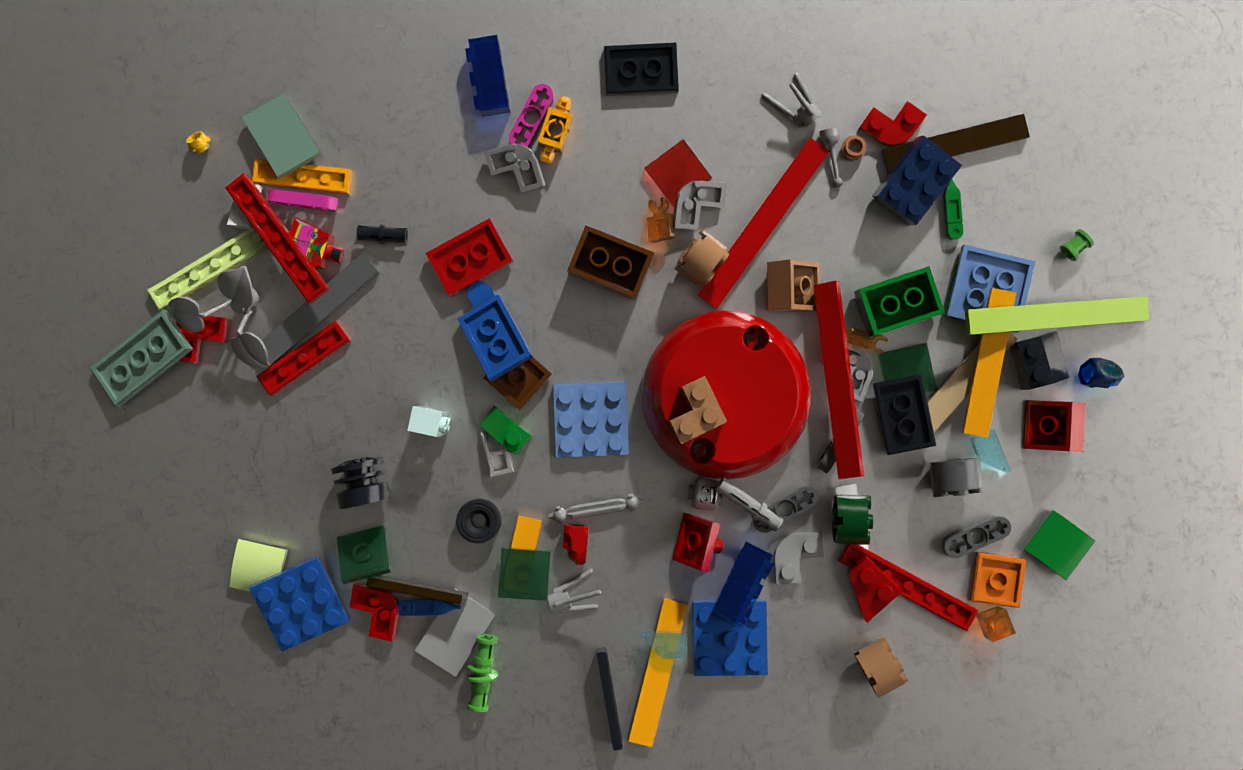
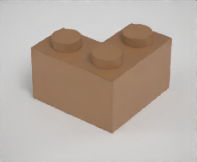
M705 376L680 387L690 411L668 421L678 444L685 443L727 422Z

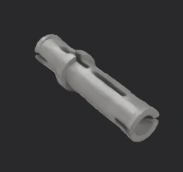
M725 477L716 485L715 491L721 493L751 514V518L755 521H761L774 532L781 527L784 521L783 518L770 511L765 503H759L726 480Z

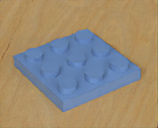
M962 245L945 316L965 321L964 310L986 308L990 288L1017 292L1014 306L1025 305L1035 261Z
M626 382L553 385L556 458L629 455Z

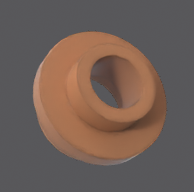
M849 136L842 143V153L847 159H860L866 152V143L859 136ZM851 144L856 145L857 152H852L849 146Z

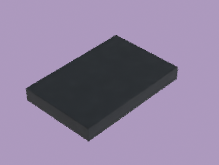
M676 42L604 46L606 96L679 92Z
M922 374L872 383L887 455L936 446Z

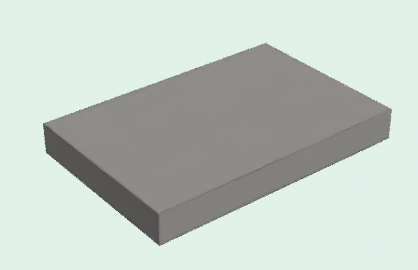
M469 596L466 602L460 604L462 606L461 609H454L445 615H437L415 649L417 653L455 677L477 645L476 635L484 634L496 613Z

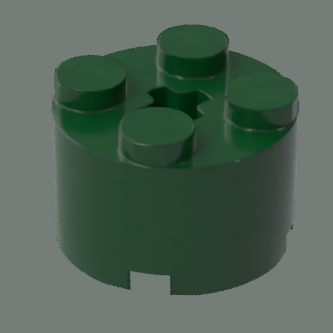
M840 494L834 496L832 513H834V521H832L833 542L857 545L870 544V530L868 529H873V514H868V510H871V495Z

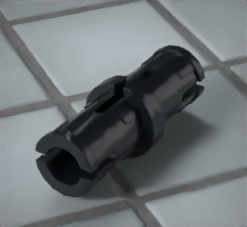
M380 224L379 227L358 225L357 240L379 241V244H385L386 242L407 243L408 229L386 227L383 224Z

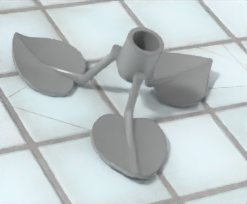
M246 266L226 270L218 276L217 284L219 290L230 300L207 312L200 313L198 303L188 297H176L169 302L168 306L175 320L181 327L190 332L201 331L204 328L202 318L229 305L235 313H244L245 315L237 330L238 337L231 339L233 352L242 362L252 367L268 368L270 366L267 349L262 340L253 333H243L247 319L252 314L251 308L259 302V295L252 288Z

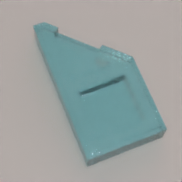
M995 430L989 431L988 438L980 436L970 438L980 462L1005 473L1011 472Z
M642 631V637L661 658H687V633Z

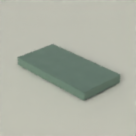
M161 310L92 365L90 369L114 406L121 407L192 351L193 348L169 312Z

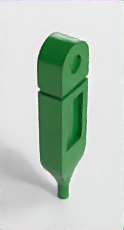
M952 178L943 194L946 235L950 240H957L963 235L960 190Z

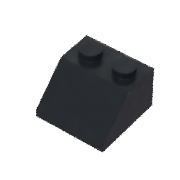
M1057 331L1016 341L1010 347L1021 390H1031L1070 378Z

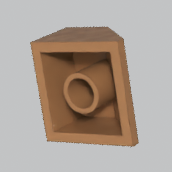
M792 259L767 262L768 311H817L813 285L821 284L819 262Z

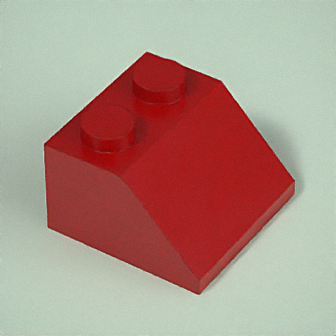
M1026 400L1024 449L1084 452L1086 403Z

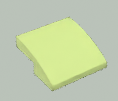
M238 539L229 587L250 592V585L283 571L288 550Z

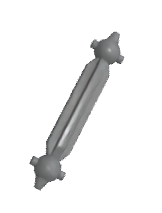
M629 494L626 500L616 498L574 505L566 510L561 508V506H556L554 512L548 515V519H553L559 522V524H563L566 518L575 520L617 513L626 508L631 510V512H635L638 506L644 503V499Z

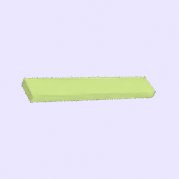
M254 228L253 230L248 229L148 289L147 292L159 311L169 308L168 304L172 299L191 295L216 280L222 272L234 269L268 247Z

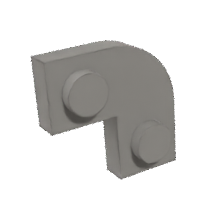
M508 144L484 152L491 176L514 169L521 193L545 186L538 159L528 147L521 144Z
M692 181L683 186L675 199L672 227L698 230L701 206L724 208L727 184L710 181Z
M848 344L854 398L856 401L863 402L873 377L872 365L863 350Z
M822 532L790 534L779 543L774 552L776 584L801 583L799 559L824 557Z

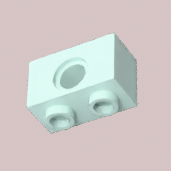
M413 406L407 431L434 437L444 436L445 432H449L451 418H448L449 412Z

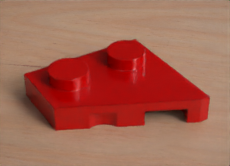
M867 555L849 571L863 617L867 623L902 592L901 588Z

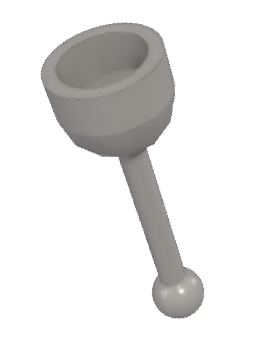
M839 128L819 131L821 142L830 148L835 177L833 184L835 187H841L843 180L839 177L834 148L835 144L839 141Z

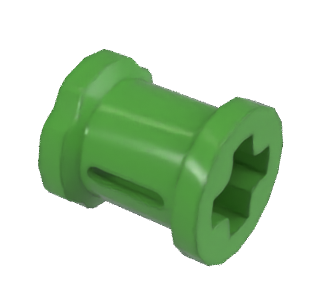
M1078 229L1075 232V236L1069 242L1060 245V249L1068 259L1076 261L1080 253L1087 247L1091 248L1094 245V241L1085 231Z

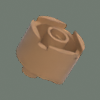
M704 229L698 233L702 237H699L698 240L693 239L679 257L678 261L681 262V265H675L673 268L696 286L700 284L707 285L714 276L712 270L718 264L721 266L729 256V253L726 252L727 247Z
M885 638L879 639L853 653L878 698L897 689L908 681L903 672L902 665L897 657L895 658L892 654V649Z

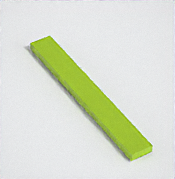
M1148 296L964 310L966 335L1150 320Z

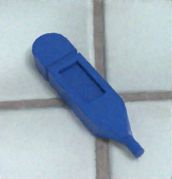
M403 600L397 603L399 615L401 616L445 615L454 609L462 608L461 605L438 600Z

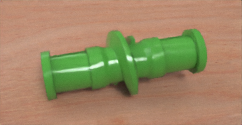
M490 634L476 635L478 645L474 658L475 664L467 666L468 671L474 672V674L467 675V680L471 681L472 690L470 702L467 703V709L473 712H487L489 710L487 700L491 686L490 682L495 681L498 677V672L492 668L494 663V646L498 642V638Z

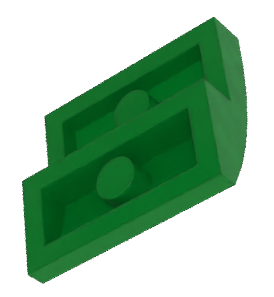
M1053 510L1024 550L1044 563L1046 567L1060 577L1067 580L1093 546L1095 540Z

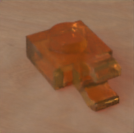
M852 327L851 331L846 329L847 343L871 349L877 354H883L884 351L877 348L876 343L879 340L887 342L888 339L884 335L879 334L869 338L865 336L866 331L854 327Z

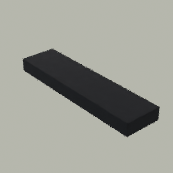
M597 648V659L613 751L622 750L623 740L607 648Z

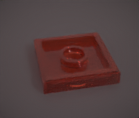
M684 139L644 168L672 207L675 206L676 196L683 186L692 181H710L712 179Z

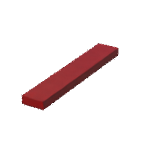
M241 174L225 187L309 304H312L330 290L329 286L247 174Z
M846 544L837 559L838 562L852 569L867 555L901 588L902 592L899 595L959 628L968 631L979 610L860 545Z

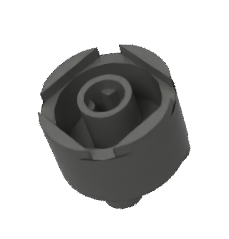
M979 458L930 462L933 497L962 496L983 492Z

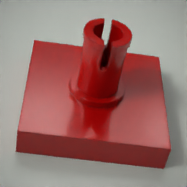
M683 513L672 560L699 571L709 572L713 553L720 554L724 547L723 540L717 538L720 523L693 514Z

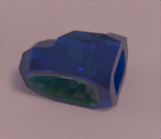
M1089 358L1080 366L1078 373L1080 383L1090 388L1100 387L1108 389L1110 386H1118L1125 377L1119 365L1103 358Z

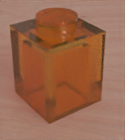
M996 606L976 614L984 637L991 642L1016 634L1006 609Z

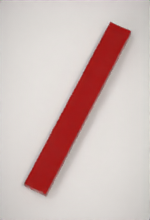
M811 137L730 248L728 251L729 256L721 266H717L713 272V278L697 294L698 297L715 309L719 307L828 155L829 150Z
M835 280L813 286L838 479L864 477L865 475L840 282Z

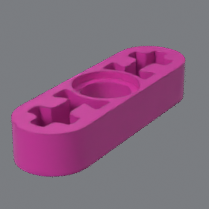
M539 84L532 90L510 132L509 141L511 144H517L514 137L516 135L521 136L523 127H520V125L522 124L525 128L533 131L530 133L527 130L524 134L526 142H521L520 144L528 148L530 147L547 115L548 108L551 107L554 101L553 91L548 85ZM544 91H546L547 97L549 99L542 100L540 108H542L543 111H541L538 107L532 106L531 104L534 103L535 105H537V103L539 102V97L537 94H542ZM530 111L536 112L539 116L538 121L534 124H528L525 121V115Z
M268 189L267 202L337 212L339 200L337 198Z

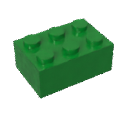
M930 266L854 291L869 338L945 313Z

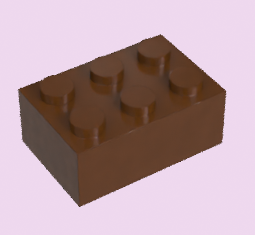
M585 225L567 272L570 275L636 301L654 257V252Z

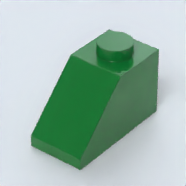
M495 405L479 424L494 439L515 455L522 450L532 437L530 432Z

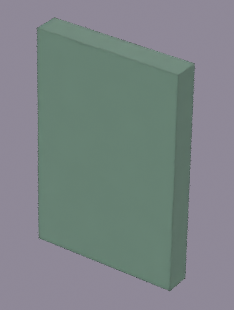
M284 93L241 117L279 179L322 155Z

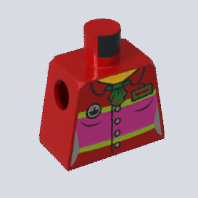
M294 217L290 234L315 268L325 269L328 260L341 263L344 249L333 246L334 236Z

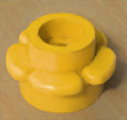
M202 131L192 134L186 140L189 146L188 150L190 152L196 151V153L204 152L209 147L210 137H206Z

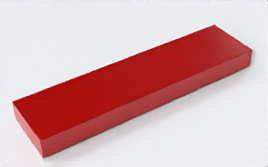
M334 321L256 377L269 396H273L345 346L351 339L339 322Z

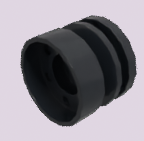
M383 457L358 458L345 461L337 467L331 468L332 474L344 473V478L334 480V484H346L347 487L346 490L336 494L340 510L391 498L388 482H376L375 478L386 473L385 469L378 471L373 469V465L384 463Z

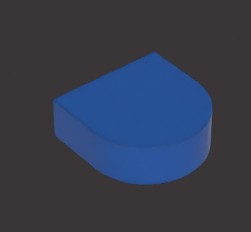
M482 281L474 282L468 289V298L474 308L495 296L491 287Z

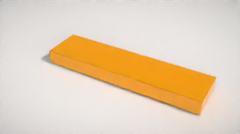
M254 159L252 176L254 184L350 195L351 169L305 164L279 179L268 160Z

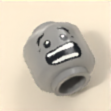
M699 477L695 480L694 485L689 484L687 499L692 500V506L695 509L714 511L717 506L722 505L723 495L715 491L718 480Z

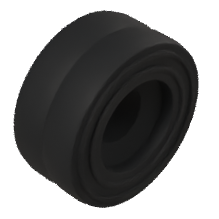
M481 498L470 500L457 513V530L465 540L471 543H485L491 540L501 527L500 511L489 500ZM475 514H481L485 517L486 523L482 528H477L473 525L472 518Z

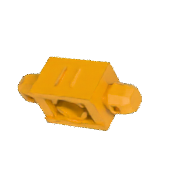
M561 96L556 104L557 109L548 108L538 139L539 147L544 148L541 149L540 162L550 165L556 155L554 151L563 153L573 122V115L567 113L570 112L572 105L570 98ZM557 121H559L562 132L554 136V140H552L549 130L552 126H557Z

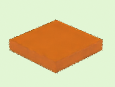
M976 552L969 600L1020 608L1026 559Z

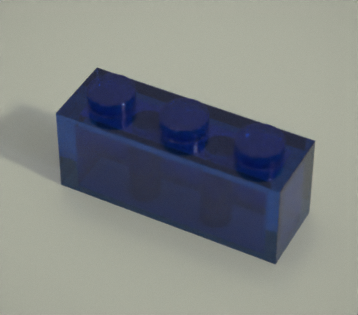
M492 35L468 39L469 48H465L467 62H472L473 71L469 72L471 86H476L477 95L473 96L475 110H480L482 117L510 113L498 36Z

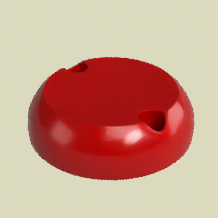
M722 310L708 312L690 318L675 327L655 348L645 369L642 382L643 413L646 424L658 446L681 467L700 476L713 479H722L723 477L726 480L745 478L767 470L779 462L797 443L809 416L811 406L810 378L800 352L787 335L775 325L755 315L739 311ZM753 333L749 343L747 344V335ZM758 338V344L754 347L755 342ZM705 376L727 422L685 443L678 444L668 421L690 411L680 387ZM701 443L695 455L693 451L694 446ZM705 448H706L707 451H706L705 455L702 456V454H703V452H704V450H705Z

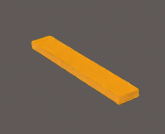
M990 288L986 308L1014 306L1017 292ZM1009 332L981 334L962 433L986 438L989 436Z
M668 598L663 599L628 742L648 747L653 746L688 606L687 603Z

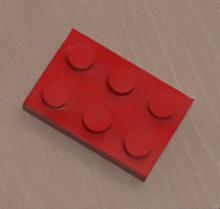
M490 218L426 252L430 263L449 296L514 262Z

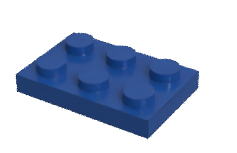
M499 294L458 318L469 343L490 381L496 380L534 357L502 296Z

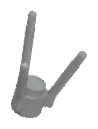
M797 73L794 74V78L804 97L793 83L789 86L802 104L796 111L799 114L798 116L765 93L762 94L765 100L792 118L798 126L803 123L808 127L822 115Z
M592 569L585 571L560 587L553 588L554 593L548 595L549 606L553 614L598 608L597 604L572 606V603L601 595L600 590L570 597L568 592L563 593L564 590L593 572Z

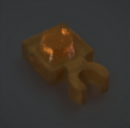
M664 197L660 198L661 205L658 208L655 201L649 200L648 202L649 210L653 212L652 217H647L648 240L652 243L675 238L673 215L666 213L669 208V202Z

